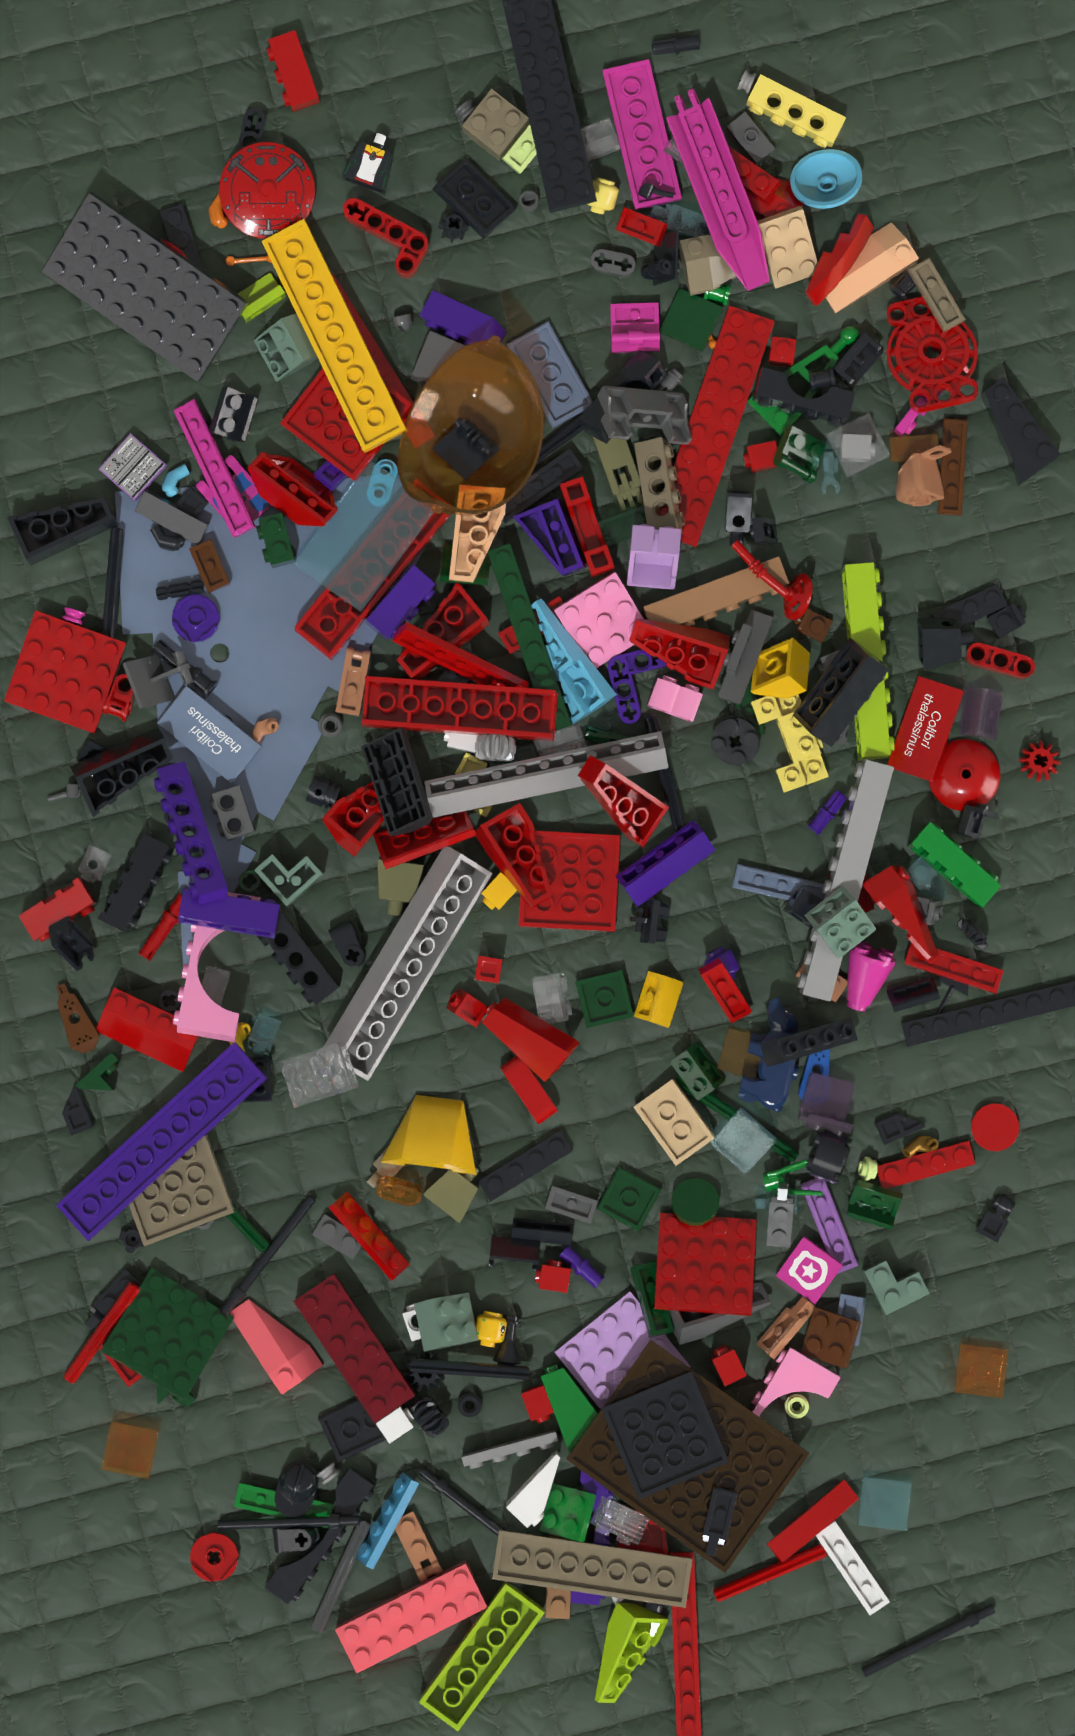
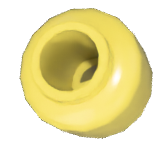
M597 177L596 181L593 180L597 202L587 205L591 206L590 211L604 214L605 210L610 211L615 208L619 190L614 186V181Z

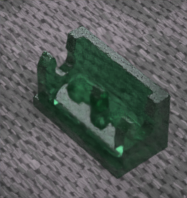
M644 506L598 522L607 547L631 539L633 525L647 524Z

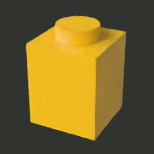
M500 872L481 893L484 896L482 902L491 910L495 907L500 910L517 890L507 877Z

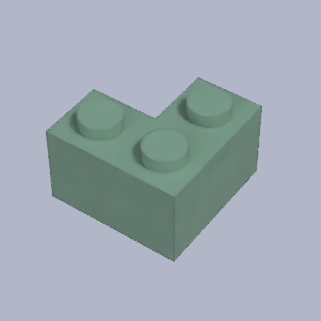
M272 854L254 870L287 907L324 875L307 856L288 871Z
M884 1259L862 1270L885 1315L930 1294L917 1270L896 1280L887 1261Z

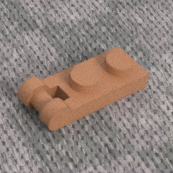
M347 646L335 712L353 716L360 715L365 676H367L371 650L364 649V651L354 650V647ZM352 659L362 661L361 667L351 666Z
M414 1511L403 1515L395 1531L419 1580L423 1583L428 1580L429 1576L435 1573L436 1575L442 1573L443 1569ZM428 1558L431 1565L423 1568L420 1562Z

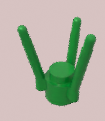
M805 1159L777 1170L764 1172L763 1181L766 1191H773L774 1195H778L779 1182L785 1183L784 1175L806 1167L808 1160ZM788 1189L787 1194L822 1196L823 1192Z

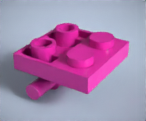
M658 303L610 304L612 353H635L638 350L643 352H660Z

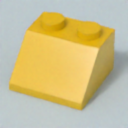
M794 638L761 651L752 675L751 692L756 695L788 699L807 691L810 652Z

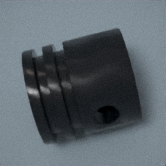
M315 775L309 788L306 802L319 807L325 806L324 809H328V807L331 809L338 801L343 785L339 784L338 786L337 782L331 783V780Z

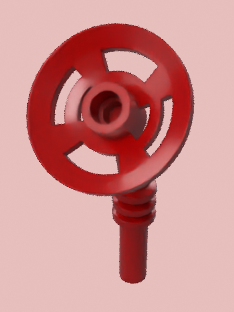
M739 540L731 545L749 565L748 569L753 570V574H757L756 578L762 579L783 597V611L786 618L790 620L799 619L805 613L811 601L813 585L810 576L800 573L791 580L788 587H785L767 572V567L763 568L764 564H760V560H756ZM800 603L799 607L793 612L792 607Z

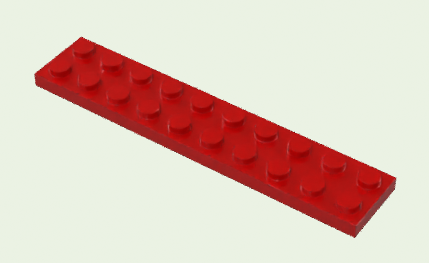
M730 305L688 424L692 440L688 445L681 444L674 464L677 472L675 487L679 490L681 496V503H678L679 512H682L685 525L682 526L683 534H681L680 542L693 547H697L775 322ZM666 506L661 510V516H664L668 513L669 506Z

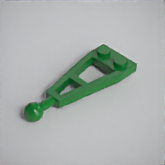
M854 326L844 327L840 333V339L830 348L827 345L823 346L783 373H786L788 379L798 372L810 384L808 370L805 367L825 355L830 361L824 370L828 369L829 366L834 368L839 360L837 354L846 345H853L859 339L858 329ZM810 388L804 398L812 399L819 388H816V391L813 392ZM753 396L747 401L779 436L784 433L787 425H793L801 415L796 412L794 414L782 412L781 408L775 406L770 408L762 407L757 404L758 402L752 400Z

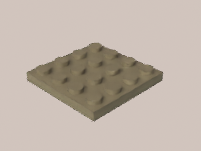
M207 1134L129 1205L144 1246L235 1212Z

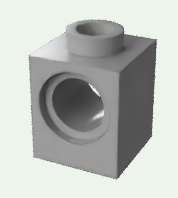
M842 434L840 461L869 463L871 456H875L876 443L871 442L872 435Z

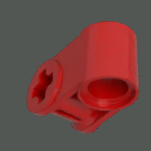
M126 674L116 677L103 708V714L107 715L109 713L120 717L123 722L128 720L135 699L132 688L128 692H124L121 689L122 681L128 678Z

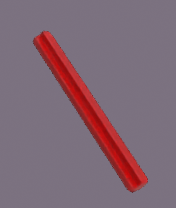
M133 1282L128 1283L64 1374L66 1381L72 1384L77 1381L116 1326L127 1307L140 1292L138 1285Z
M819 1544L789 1557L782 1563L779 1561L715 1588L713 1593L718 1602L825 1558L827 1552L822 1544Z

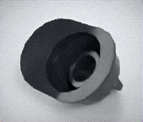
M295 1461L283 1469L274 1499L276 1507L281 1514L296 1518L303 1516L309 1511L319 1483V1477L316 1476L318 1474L317 1470L311 1464L305 1461Z

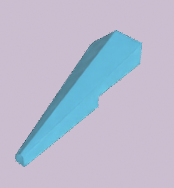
M540 599L535 601L531 607L536 609L540 621L538 628L544 633L547 642L545 648L556 681L561 683L564 692L562 698L564 704H568L571 717H569L570 722L574 724L605 705L617 694L545 602Z

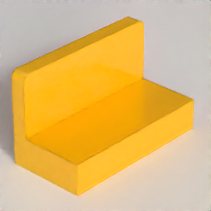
M648 971L634 1017L669 1028L683 982Z

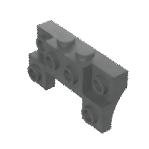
M603 386L597 395L605 412L601 422L608 438L629 440L633 434L630 426L662 429L668 443L688 445L692 440L687 421L688 403L683 393Z

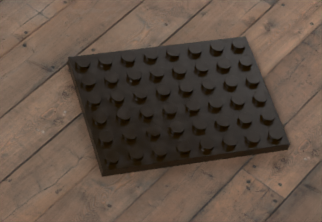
M650 1339L603 1407L692 1371L729 1462L638 1499L602 1409L569 1453L566 1460L726 1573L810 1453ZM713 1486L738 1492L727 1540H725L724 1546H717L715 1557L705 1555L707 1542L702 1541V1532Z

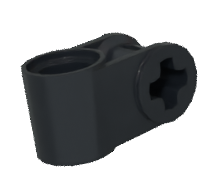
M351 920L328 930L344 963L350 967H360L364 963L366 956ZM353 950L356 953H360L357 956V962L348 960V957L351 956L350 951Z
M318 1527L272 1528L276 1553L304 1551L319 1543L321 1539V1532Z

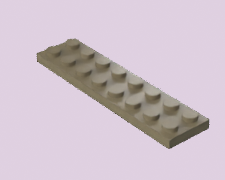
M499 1530L492 1579L686 1608L692 1558Z

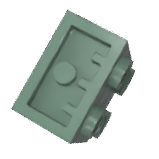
M843 885L805 914L807 920L819 932L837 958H841L876 930L859 903Z

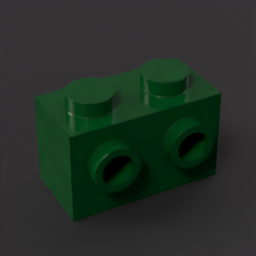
M279 513L260 518V525L256 526L259 540L264 539L266 548L262 549L265 563L270 562L272 569L296 563L283 514Z

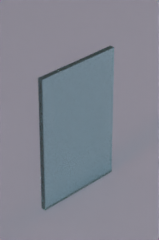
M372 461L338 502L337 513L325 526L319 528L293 564L307 574L308 577L316 580L360 612L438 508L437 505L426 499L424 495L419 494Z

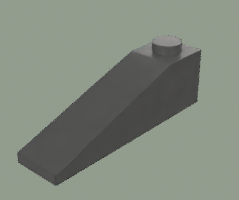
M753 1283L752 1313L771 1304L762 1283ZM669 1310L674 1328L673 1333L679 1345L701 1339L746 1317L744 1315Z

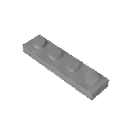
M556 1430L463 1454L462 1461L464 1467L469 1465L470 1469L484 1466L483 1461L493 1459L494 1463L508 1459L507 1455L516 1453L517 1456L531 1453V1448L539 1446L540 1450L554 1447V1442L558 1441Z

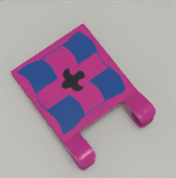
M230 455L225 459V462L235 473L232 477L254 522L272 505L259 496L250 475ZM204 481L197 483L196 488L224 519L208 485Z

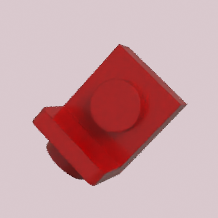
M459 988L457 992L450 996L446 1008L477 1028L486 1014L485 1011L488 1006Z

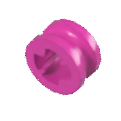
M65 607L66 614L61 619L82 625L81 618L85 616V613Z

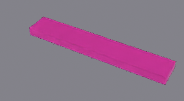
M193 399L174 409L173 411L232 536L237 538L252 530L256 526L213 434L209 432L210 428L197 400Z

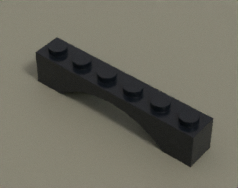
M350 1466L336 1486L334 1514L358 1516L361 1511L358 1509V1506L362 1501L367 1503L375 1492L372 1489L374 1482L352 1466ZM344 1526L338 1529H331L329 1527L325 1536L312 1550L302 1557L279 1565L264 1588L286 1604H289L291 1600L296 1602L304 1591L301 1586L305 1580L310 1582L318 1572L315 1566L320 1560L325 1562L332 1552L329 1547L333 1541L339 1542L347 1530L343 1528Z

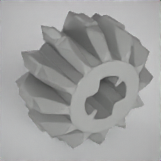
M498 734L477 736V742H475V756L480 760L493 762L514 760V754H516L515 739Z

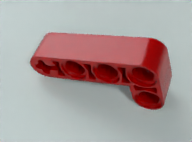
M348 199L343 205L345 219L358 228L400 249L401 251L395 261L396 271L402 278L413 277L428 251L426 235L359 199ZM355 207H358V212L365 216L364 222H362V216L360 214L354 213L352 216L350 214L349 208L354 209ZM373 217H378L382 220V223L378 227H371L369 220ZM399 228L403 231V235L397 239L390 236L391 230ZM414 240H422L424 242L423 248L420 250L413 249L411 243ZM408 260L412 262L413 267L408 271H404L399 267L401 262Z

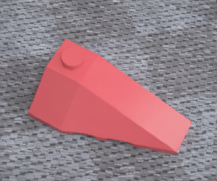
M250 1299L229 1313L234 1317L233 1321L282 1395L323 1366L308 1343L296 1336L291 1330L275 1320Z

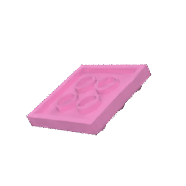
M615 571L553 609L563 627L596 668L634 645L629 639L637 618L644 619Z

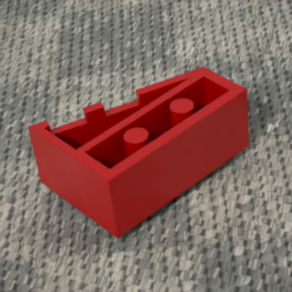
M76 878L69 886L59 889L51 897L42 900L19 915L33 941L40 939L42 943L50 938L48 926L67 916H70L73 920L80 914L82 917H85L95 911L93 906L98 903L82 878Z

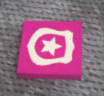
M804 1236L776 1277L816 1304L844 1264Z

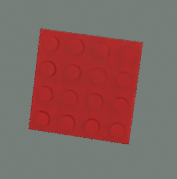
M323 368L280 422L282 426L355 482L385 444L383 443L366 453L363 452ZM385 383L403 420L414 405Z
M35 610L4 701L95 734L127 642Z
M534 831L552 896L531 908L520 894L519 927L615 932L618 880L615 876L618 875L620 835Z
M660 1213L654 1309L751 1316L756 1219L714 1217L704 1225L691 1226L681 1222L676 1214Z

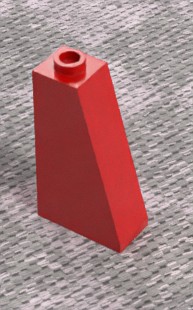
M504 998L498 1004L493 1002L485 1011L488 1015L482 1021L492 1033L544 1082L557 1072L580 1044L573 1037L507 998Z

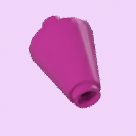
M863 941L849 951L847 978L848 1007L858 1011H866V1007L870 1006L895 967L896 959L893 958V951L885 948H880L879 951L871 948V944Z

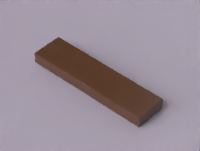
M943 419L941 446L950 448L952 452L941 457L940 477L944 490V499L938 500L937 515L962 516L968 420Z

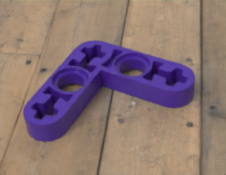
M644 650L615 656L609 660L607 665L612 689L617 694L614 698L619 718L627 725L636 723L641 715L632 675L667 667L666 663L661 659L655 660L657 665L652 666V657ZM638 655H645L648 658L649 663L646 667L639 668L635 665V658ZM619 660L620 664L625 665L622 668V676L628 675L629 679H621L615 683L613 678H618V673L616 670H612L611 667L615 665V661ZM620 684H628L631 688V693L627 697H621L617 693V687ZM633 698L634 703L630 702L629 704L631 710H636L637 714L633 715V720H629L628 717L623 716V713L626 712L625 704L620 706L619 701H628Z

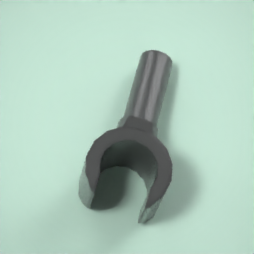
M67 784V792L47 796V800L51 802L62 798H78L81 791L77 784Z

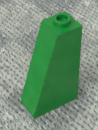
M555 1364L544 1369L545 1373L541 1374V1379L570 1453L598 1412L564 1366L558 1368V1365Z

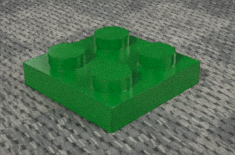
M552 1483L540 1531L584 1543L596 1495Z

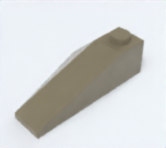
M711 235L680 240L678 255L690 296L714 291L724 282L737 277L717 251Z

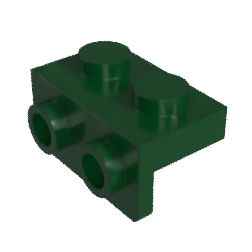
M857 1179L848 1202L846 1215L856 1220L892 1229L903 1194Z

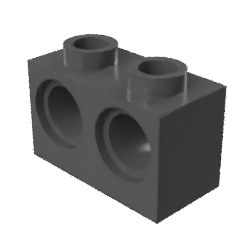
M240 785L212 794L213 800L209 802L213 814L218 813L220 823H217V827L221 837L225 836L226 840L230 841L255 833ZM225 796H232L234 799V805L230 809H224L221 805V800ZM232 819H239L241 821V829L237 832L229 830L228 825Z

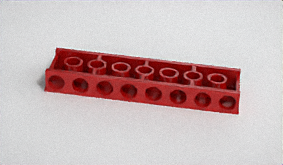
M414 480L294 627L295 631L332 661L452 515V510L447 508Z
M365 676L362 727L405 728V730L468 735L498 734L517 739L554 741L558 701L556 690Z

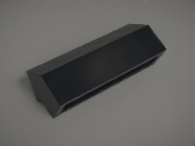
M513 1218L511 1238L562 1245L572 1244L573 1224Z

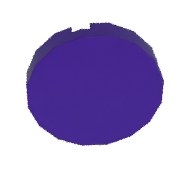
M198 594L188 595L180 599L174 606L172 625L177 634L184 640L194 643L203 642L211 638L217 631L220 623L219 611L215 603L208 597Z

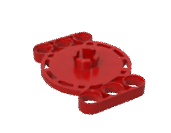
M923 296L891 304L887 309L886 318L888 323L896 328L893 330L887 344V365L895 380L905 389L912 392L909 399L911 409L917 413H924L974 401L978 395V384L970 377L976 368L978 349L975 337L969 327L962 322L959 326L957 325L943 332ZM924 305L927 308V312L925 314H917L914 311V307ZM894 310H900L904 313V317L895 320L890 314ZM896 337V346L891 349V344ZM969 338L972 342L973 350L969 348ZM931 346V350L937 352L939 356L932 359L926 357L924 354L927 352V347ZM891 356H895L897 365L895 368L892 365ZM969 358H974L969 370L967 368ZM901 373L909 381V384L902 380L898 374ZM964 385H970L973 387L974 392L970 395H964L960 389ZM941 390H946L951 396L948 400H940L937 397V393ZM916 396H924L927 399V403L918 406L913 400Z

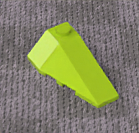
M617 1603L607 1627L595 1695L596 1702H616L631 1681L632 1677L630 1674L638 1664L642 1666L646 1660L643 1657L651 1645L655 1647L659 1642L669 1620L667 1617L635 1603Z

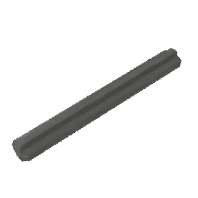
M360 1519V1525H356L311 1625V1629L318 1633L324 1631L358 1555L359 1548L369 1531L371 1524L368 1521Z

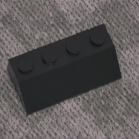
M850 637L799 705L793 716L810 734L832 747L841 738L848 724L855 719L862 705L869 700L877 685L884 680L889 668Z

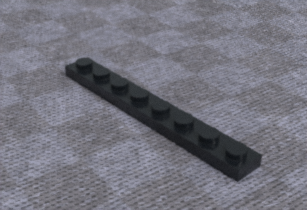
M1075 981L901 1023L906 1047L1075 1006Z

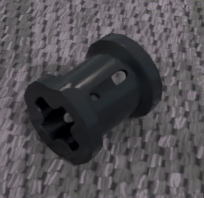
M907 269L903 271V275L894 285L891 284L889 286L890 291L901 301H905L908 293L916 286Z
M832 366L822 371L813 372L808 370L812 392L816 391V388L836 387Z

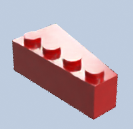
M456 583L450 594L441 602L436 612L426 621L422 630L460 648L490 624L487 617L462 586ZM407 648L397 659L400 667L413 680H420L439 665Z

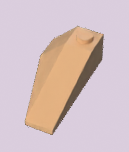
M889 223L869 237L864 249L851 269L826 297V300L836 314L899 275L905 269L915 265L919 258L907 238L892 223Z
M459 486L449 580L474 582L505 516L507 490Z

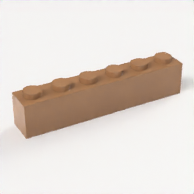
M779 557L762 562L764 564L763 568L767 567L769 574L785 587L789 585ZM746 568L644 606L643 611L647 620L693 626L697 619L704 618V621L717 617V612L726 609L727 613L741 608L740 603L749 601V604H753L763 600L762 595L771 592L772 596L778 593L762 579L756 578L757 574H753V570Z

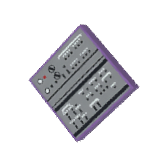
M130 433L101 465L99 471L132 500L136 501L167 465Z

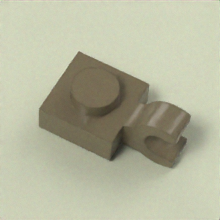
M388 1147L372 1164L378 1169L367 1181L373 1188L384 1176L391 1180L403 1167V1165L381 1163Z

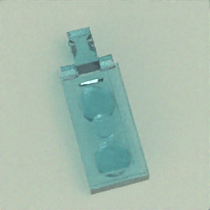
M655 204L652 207L650 216L668 224V230L673 232L679 231V234L689 238L711 235L704 216L675 204L673 206L667 204L666 208Z

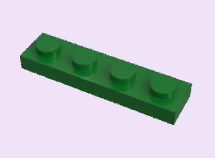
M239 1482L234 1507L281 1518H293L281 1514L277 1509L274 1500L276 1490ZM314 1499L309 1511L299 1517H328L332 1514L334 1503Z

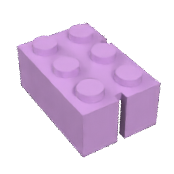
M647 524L633 525L627 586L675 590L681 529L665 526L659 527L658 530Z

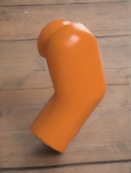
M218 192L208 209L211 223L219 229H223L227 226L228 219L224 217Z

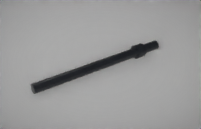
M309 1195L306 1197L243 1281L230 1292L231 1296L220 1312L227 1316L238 1302H242L247 1295L246 1291L316 1200Z
M425 1467L420 1471L418 1475L433 1486V1490L439 1494L443 1493L496 1536H498L499 1530H505L449 1487V1483L442 1477L438 1478Z
M330 1514L328 1517L218 1520L217 1526L218 1530L324 1526L338 1529L342 1526L360 1525V1516Z
M992 1604L976 1612L972 1610L964 1614V1618L861 1668L862 1672L867 1677L968 1626L973 1627L979 1624L980 1620L996 1612Z

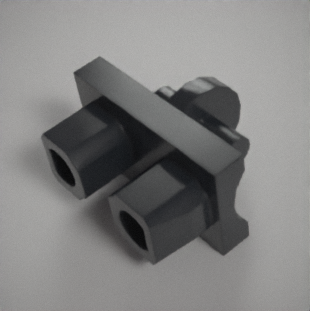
M648 900L645 902L644 908H638L637 917L630 916L629 921L636 922L635 932H641L640 943L655 944V942L666 941L667 929L658 928L657 926L658 918L668 919L670 906L661 904L659 900Z

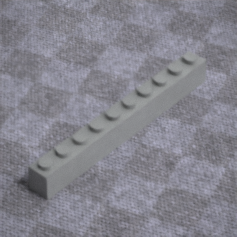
M659 731L424 781L432 816L434 818L585 786L577 775L590 755L606 763L625 777L668 768L662 733Z
M863 758L861 763H857L854 776L857 777L855 787L851 786L848 794V800L851 801L848 810L845 809L842 816L843 832L838 833L835 847H838L836 857L832 856L829 864V870L832 871L830 880H826L823 886L822 893L825 894L824 899L843 885L858 902L892 777L893 766ZM813 927L810 935V941H813L811 950H807L805 953L804 964H806L804 974L801 973L799 976L797 987L800 988L799 992L803 995L831 1001L842 957L837 958L819 932Z

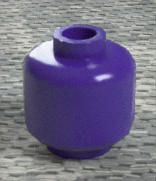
M721 946L706 954L707 959L704 961V966L720 958L733 979L736 978L734 973L739 970L740 966L731 949H724Z

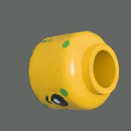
M484 1311L483 1314L477 1316L475 1325L478 1340H481L480 1345L494 1347L495 1343L504 1341L507 1322L502 1318L503 1314Z

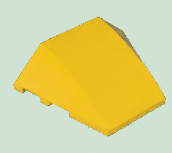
M416 1095L381 1163L403 1166L405 1164L429 1166L476 1175L464 1101Z

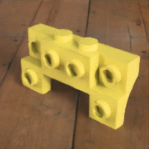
M799 694L788 699L766 696L751 702L758 725L776 719L792 762L791 765L775 770L783 793L829 777L821 757L820 749L823 748L821 740L810 734L793 716L802 703Z

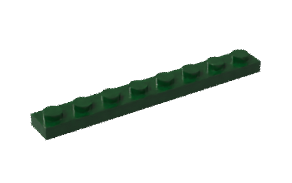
M507 544L489 550L487 554L532 687L534 689L556 690L558 701L555 732L569 728L572 725L511 545Z

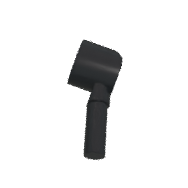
M651 183L643 184L638 192L639 196L650 200L652 194L673 198L674 195L673 192L660 190Z

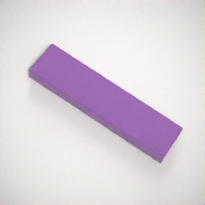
M814 1178L801 1183L802 1190L823 1192L822 1196L805 1195L826 1252L844 1264L838 1273L858 1266L826 1182L819 1178Z

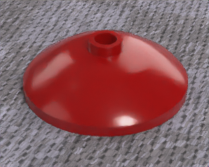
M959 739L946 744L933 782H928L933 795L940 803L950 809L964 811L965 805L974 807L976 803L985 805L993 798L1000 783V768L996 757L985 745L974 740ZM963 770L970 772L968 779L962 777Z

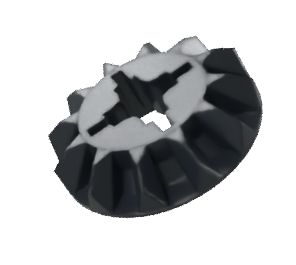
M960 918L957 926L963 934L979 949L986 948L988 946L987 938L980 929L969 919Z

